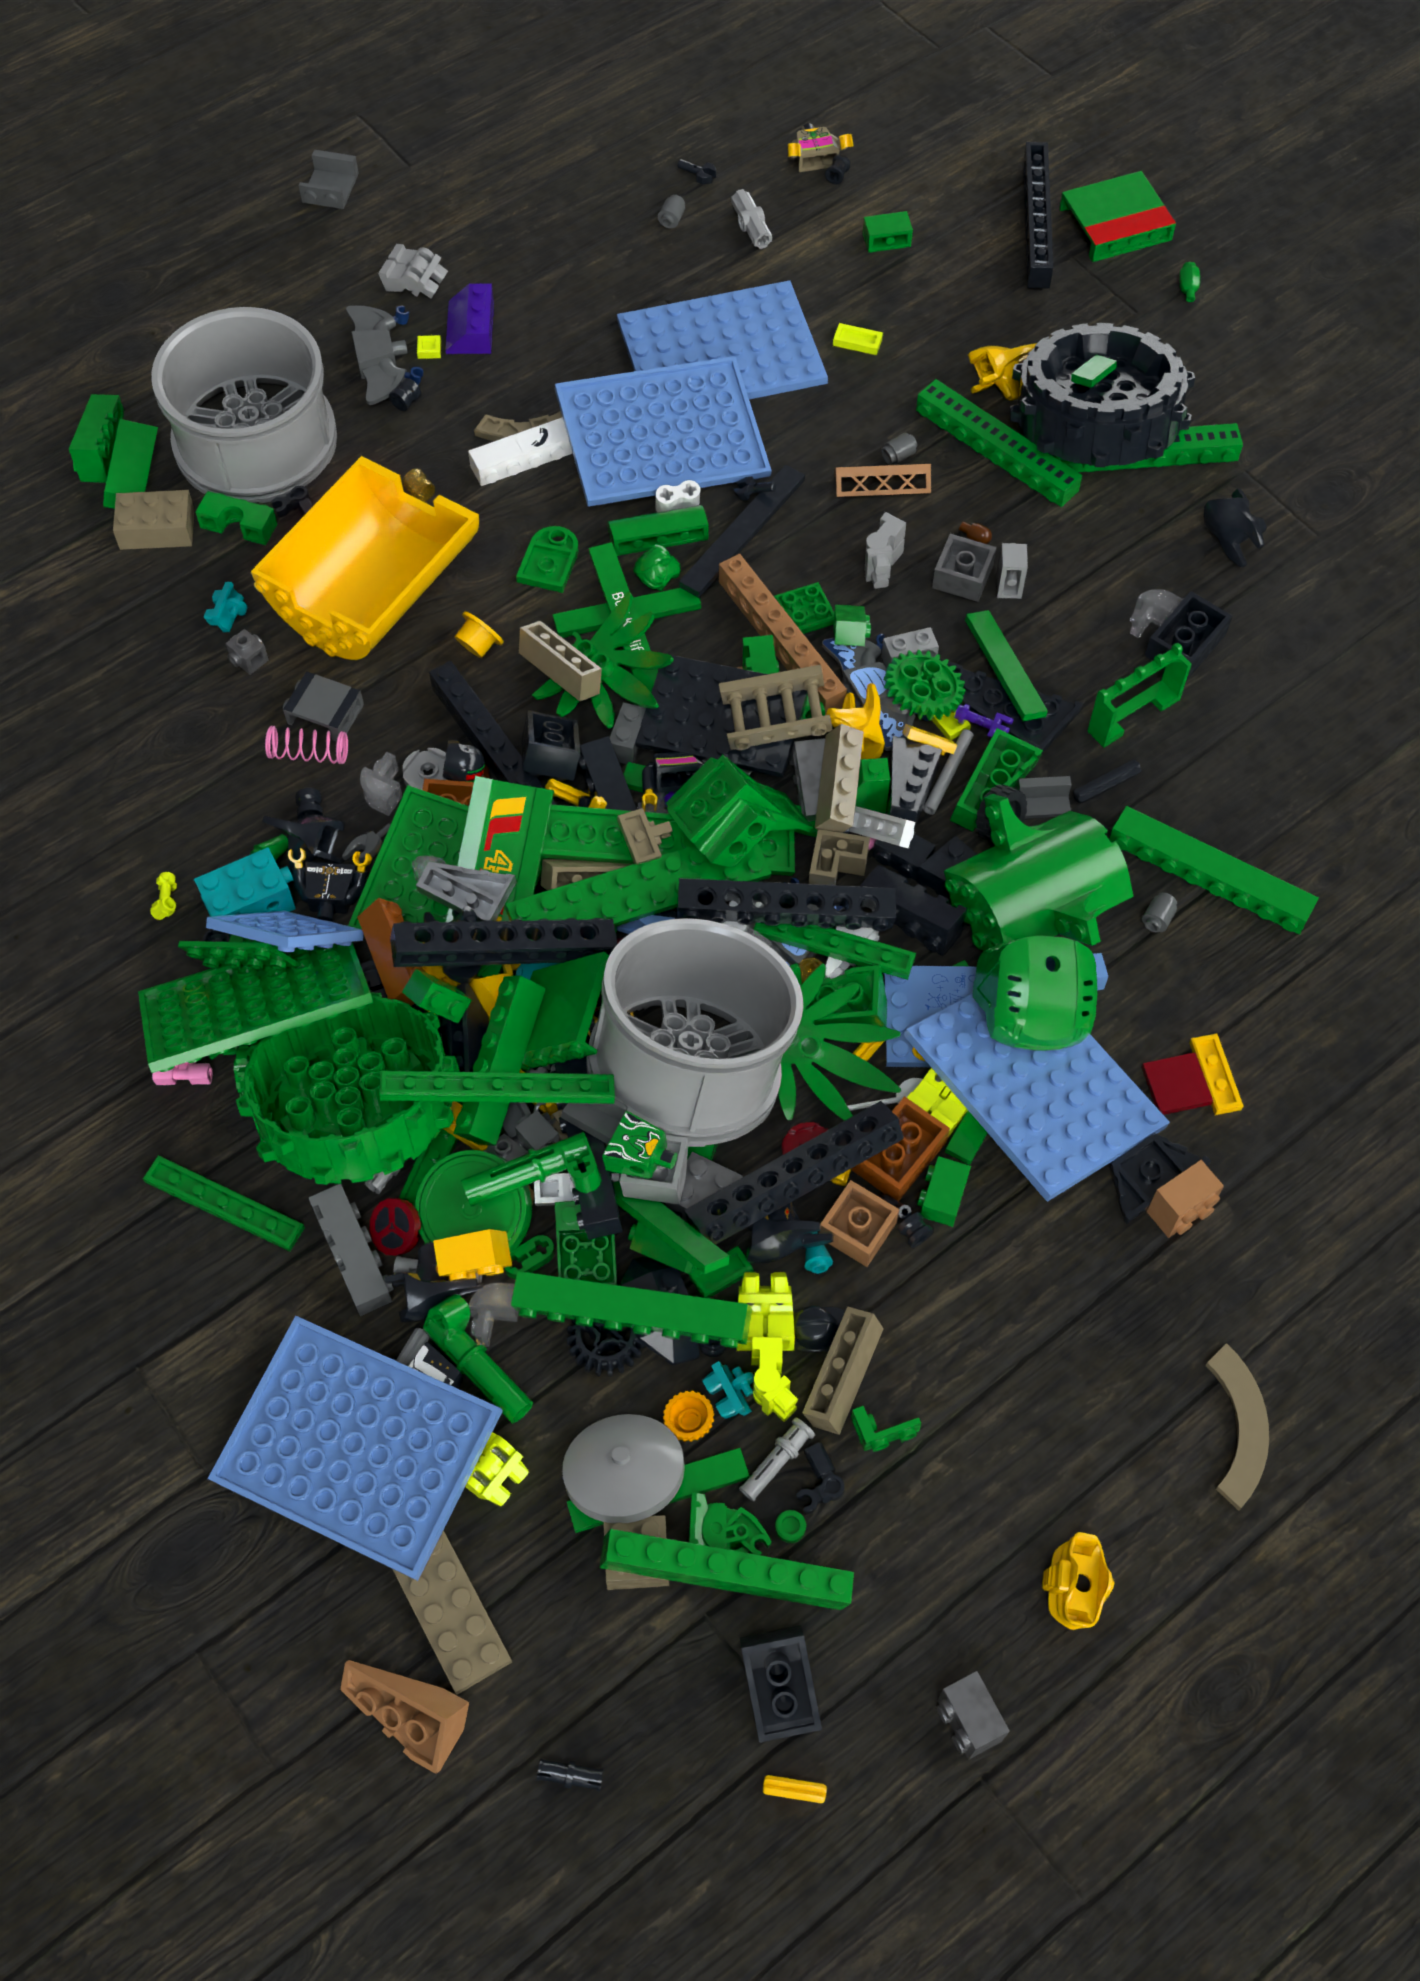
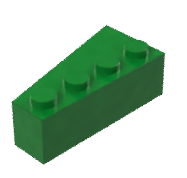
M91 394L69 447L74 471L78 473L81 482L107 481L119 420L123 419L125 412L119 395Z
M773 635L743 638L742 668L744 670L764 674L779 672Z
M997 728L959 799L950 821L973 832L977 828V811L986 793L998 784L1015 788L1018 780L1024 779L1036 766L1043 750Z

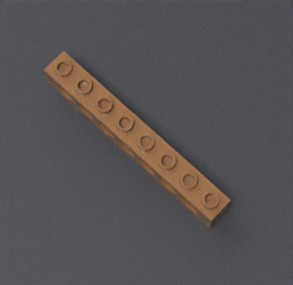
M741 554L719 563V583L760 636L773 635L775 655L787 671L821 665L824 686L818 687L817 690L819 701L823 703L825 708V715L829 708L842 709L847 689Z

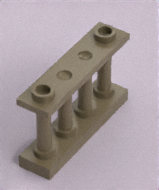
M821 665L719 683L723 705L731 704L735 732L727 734L730 749L745 750L750 746L809 735L821 736L832 731L830 715L822 716L817 688L824 686ZM807 690L812 718L796 721L792 693ZM780 694L782 695L786 723L771 725L766 698ZM755 699L761 727L745 730L741 702Z

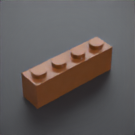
M378 898L357 918L388 999H396L412 1006L415 1003L403 994L402 991L415 969L423 972L425 970L422 967H393L390 943L393 923L404 922L398 904Z

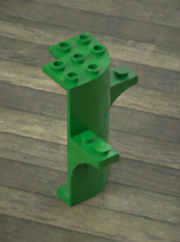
M995 794L984 797L985 813L989 819L992 831L991 839L995 846L944 870L945 886L950 894L951 906L957 908L958 905L967 908L965 922L971 924L974 945L984 951L997 944L1011 942L1020 938L1032 936L1054 937L1058 934L1091 946L1101 942L1096 917L1104 911L1134 897L1125 858L1117 842L1111 843L1105 835L1108 830L1094 818L1073 811L1063 813L1039 825L1026 826L1014 814L1008 798Z

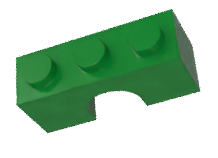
M207 491L196 510L200 528L222 534L229 524L240 522L244 540L262 545L268 543L277 526L273 508L251 503L244 499L229 497L222 493Z

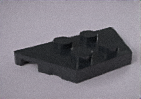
M1154 1133L1112 1162L1110 1170L1125 1223L1128 1224L1149 1208L1157 1189L1200 1160L1207 1167L1210 1165L1211 1160L1206 1156L1200 1158L1187 1152L1188 1148L1178 1143H1171L1167 1138Z

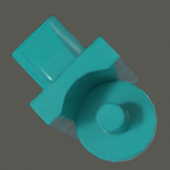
M225 582L222 590L214 591L212 598L215 607L214 609H207L204 618L210 625H218L222 632H229L236 616L246 613L247 605L243 602L244 597L235 591L233 583Z
M719 1361L713 1364L712 1368L714 1371L702 1381L708 1392L712 1395L724 1389L727 1397L716 1403V1408L721 1417L727 1419L738 1413L745 1416L752 1412L741 1389L746 1397L754 1393L750 1387V1384L754 1382V1374L752 1372L743 1374L741 1368L736 1367L732 1370L736 1377L734 1379L727 1365L722 1366Z

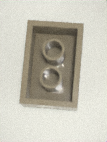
M189 490L116 493L113 532L120 550L192 546L195 509Z

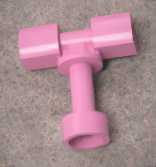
M186 1062L166 1072H155L152 1074V1078L156 1085H175L177 1080H189L192 1085L211 1084L213 1069L209 1063L196 1064V1062Z

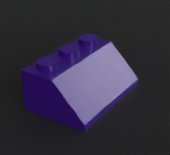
M468 284L449 300L446 354H491L494 312L492 284Z

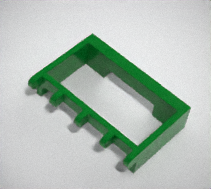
M1179 643L1174 644L1171 650L1165 654L1156 655L1154 660L1144 667H1137L1134 673L1124 679L1119 678L1115 681V685L1107 690L1102 689L1098 691L1088 732L1103 748L1123 736L1125 730L1117 722L1149 702H1152L1162 712L1181 699L1192 664L1182 655L1183 648ZM1165 667L1161 681L1118 708L1111 704L1112 699Z

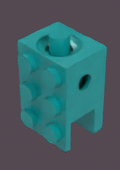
M268 847L194 879L210 917L272 911L290 912L296 909L287 885L288 882L293 881L292 874L288 866L279 869Z

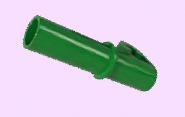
M585 1133L576 1134L538 1150L531 1148L526 1155L462 1179L461 1182L471 1207L540 1180L543 1183L546 1177L566 1169L576 1190L581 1193L593 1192L601 1183V1174ZM584 1163L586 1172L581 1173L578 1164Z
M452 1294L429 1310L423 1331L457 1365V1369L461 1374H465L495 1406L503 1410L502 1414L512 1424L518 1422L532 1408L533 1401L485 1353L487 1348L484 1345H478L465 1332L470 1319V1308L460 1295Z

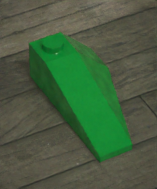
M880 965L853 967L845 970V974L835 978H825L819 993L806 1010L823 997L843 987L858 983L860 989L846 1005L833 1014L814 1021V1025L861 1023L887 1028V998Z

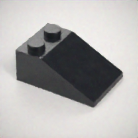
M801 1625L740 1637L759 1743L822 1730Z

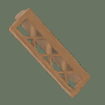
M931 464L834 468L836 497L931 493ZM912 474L908 479H906V478L903 476V475ZM916 474H925V488L916 489L909 481ZM883 475H888L884 480H882L879 477ZM892 475H898L904 481L899 489L893 490L886 484ZM858 476H864L861 481H859L856 478ZM868 476H875L881 482L875 490L869 491L862 484ZM841 477H851L857 485L852 491L842 492ZM884 485L888 490L879 489ZM906 485H908V486H910L912 489H903V488H904ZM859 486H861L865 491H856V490L858 489Z

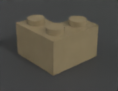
M818 829L809 873V884L836 885L838 872L864 876L870 837Z

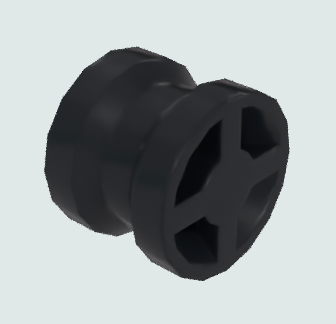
M920 1212L907 1217L897 1228L901 1235H905L908 1238V1244L911 1248L924 1243L934 1232L930 1225H926L923 1222V1216Z

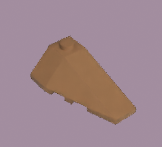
M350 1660L345 1663L340 1690L366 1716L373 1715L384 1726L382 1732L389 1738L394 1736L405 1747L403 1752L411 1760L437 1774L464 1730L469 1702L438 1686Z

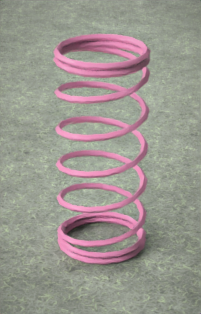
M270 726L267 730L265 751L269 759H273L275 756L277 759H281L287 751L289 758L293 761L300 753L306 762L311 759L313 753L316 760L320 763L324 761L327 754L333 764L336 762L344 764L348 753V737L346 732L341 731L338 735L336 743L337 759L332 761L329 751V730L326 735V751L322 760H319L316 754V730L313 731V748L308 759L304 758L302 751V728L299 731V749L295 758L290 756L288 748L290 729L286 728V746L281 757L277 756L278 733L276 727ZM271 734H272V752L270 751Z

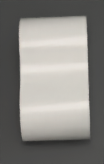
M687 480L678 486H660L656 491V511L663 512L699 505V485L695 481Z

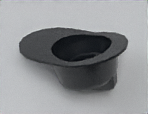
M809 1306L793 1314L794 1348L802 1352H828L845 1311L836 1307Z

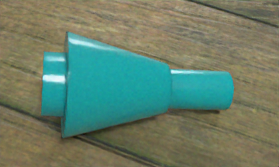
M825 1245L806 1248L805 1268L808 1271L817 1274L823 1273L833 1264V1260Z

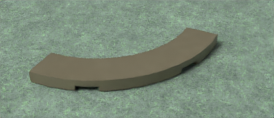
M560 411L552 416L545 415L529 419V422H514V420L485 415L474 432L477 437L497 441L562 418V414Z
M1226 1343L1207 1362L1206 1367L1221 1383L1228 1397H1230L1235 1410L1237 1449L1228 1473L1216 1490L1239 1511L1251 1497L1263 1474L1269 1448V1423L1264 1400L1254 1377L1238 1354Z

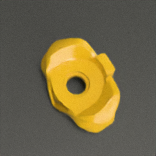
M1078 1532L1069 1541L1059 1546L1053 1553L1051 1567L1043 1571L1042 1588L1044 1591H1049L1048 1608L1051 1615L1059 1623L1072 1630L1094 1626L1099 1620L1104 1602L1114 1587V1579L1106 1565L1104 1552L1098 1537ZM1078 1575H1084L1089 1579L1090 1589L1087 1592H1081L1076 1588Z

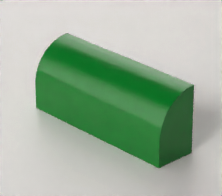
M123 419L119 420L104 490L103 507L115 509L116 493L145 492L158 427Z
M702 505L607 521L610 540L617 556L648 551L656 544L670 547L708 540V521Z

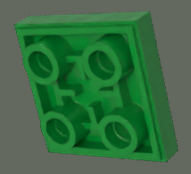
M819 582L774 596L803 634L833 625L834 611Z

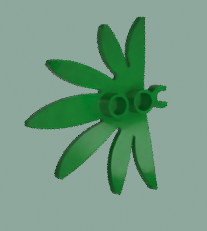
M629 591L591 640H583L578 633H572L576 642L571 645L602 668L600 694L591 697L598 717L608 729L612 728L614 724V709L612 701L602 685L603 682L616 694L632 704L656 709L659 706L649 689L619 665L638 670H654L668 666L674 661L671 655L660 652L615 650L641 637L655 618L654 614L650 611L621 628L628 617L633 601V596ZM550 678L532 696L535 699L547 698L557 694L563 688ZM566 690L561 697L556 711L560 717L570 713L579 702Z
M821 964L800 986L803 996L802 1018L796 1036L789 1048L783 1053L780 1062L782 1076L778 1094L784 1115L789 1121L793 1119L796 1107V1083L791 1067L792 1064H796L801 1075L817 1097L844 1121L853 1116L836 1088L812 1065V1062L855 1084L885 1092H901V1088L867 1061L840 1047L824 1042V1039L847 1043H874L892 1040L901 1036L900 1031L870 1024L831 1023L814 1025V1021L827 1017L846 1005L860 989L858 983L843 987L823 997L806 1010L822 987L826 974L825 964Z

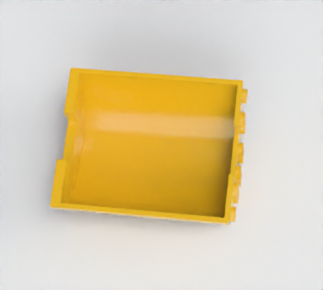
M361 456L251 571L255 581L254 586L263 594L278 615L303 636L307 644L310 646L316 645L331 657L335 655L350 660L362 659L377 645L472 540L479 528V514L441 495L434 499L433 507L405 493L399 474Z

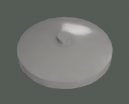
M624 1414L599 1420L578 1434L565 1454L562 1472L567 1494L572 1503L581 1512L602 1522L631 1523L654 1515L670 1503L682 1484L685 1464L681 1445L668 1427L646 1416Z

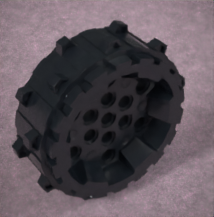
M1097 323L1096 326H1088V324L1071 326L1070 330L1060 329L1051 333L1049 337L1041 339L1035 345V348L1029 352L1023 363L1014 365L1012 379L1019 381L1020 386L1018 404L1010 406V420L1018 422L1023 430V434L1036 444L1037 450L1042 453L1055 455L1069 462L1088 464L1094 467L1105 468V466L1128 465L1163 456L1164 449H1167L1175 441L1180 430L1189 429L1192 415L1187 413L1185 401L1187 389L1194 387L1195 375L1191 371H1186L1181 358L1176 356V351L1168 343H1161V338L1149 332L1144 334L1139 332L1138 328L1125 325L1123 327H1115L1112 323ZM1096 354L1117 361L1116 369L1092 388L1071 381V374Z

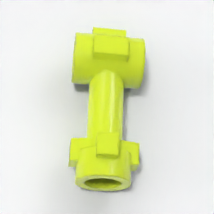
M170 872L161 873L156 880V884L159 885L160 895L159 900L152 904L150 911L151 915L157 920L169 917L175 912L176 903L170 895L171 891L177 888V883H175V875Z

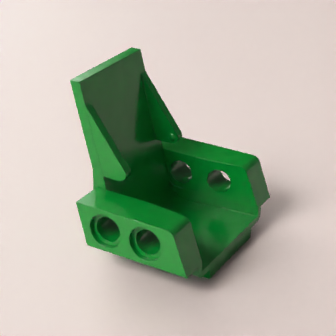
M724 755L719 759L711 757L666 802L669 814L688 839L707 857L710 863L727 867L735 866L769 831L802 829L810 832L814 828L785 793L757 783Z

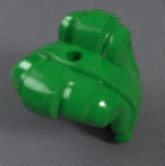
M656 544L637 559L633 572L649 588L663 591L670 579H675L680 575L681 568L678 560L671 556L664 546Z

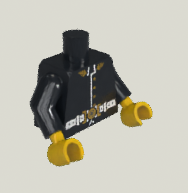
M300 848L301 858L295 860L293 858V850L290 849L288 857L295 865L292 868L295 889L301 900L308 903L310 911L318 912L317 919L332 922L334 913H347L350 905L355 904L360 898L365 887L368 873L365 867L371 863V855L366 853L363 863L359 861L360 852L356 851L353 854L354 864L306 862V865L303 866L302 862L306 858L305 851Z

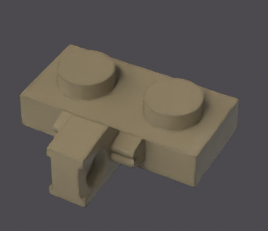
M643 808L618 815L617 821L634 864L638 865L661 858L662 855L658 845H661V840L670 837L671 832H673L669 821L655 825L654 821L648 822Z

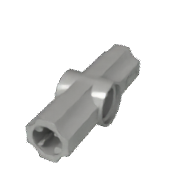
M744 189L736 191L731 197V203L738 214L741 230L743 232L747 231L754 246L759 247V249L766 248L772 242V234L765 223V216L761 206L756 207L749 192L744 191Z

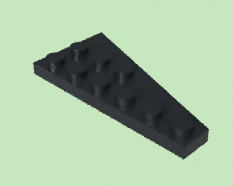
M948 661L947 666H956L954 673H961L960 680L965 681L963 686L965 693L961 705H970L969 711L992 720L995 719L997 712L1014 719L1012 725L1004 722L1001 723V725L1010 729L1008 734L1043 750V752L1083 710L1084 703L1075 701L1074 704L1062 700V696L1053 694L1051 697L1038 693L1048 710L1046 717L1022 721L999 680L987 677V673L981 671L974 673L964 670L961 665Z

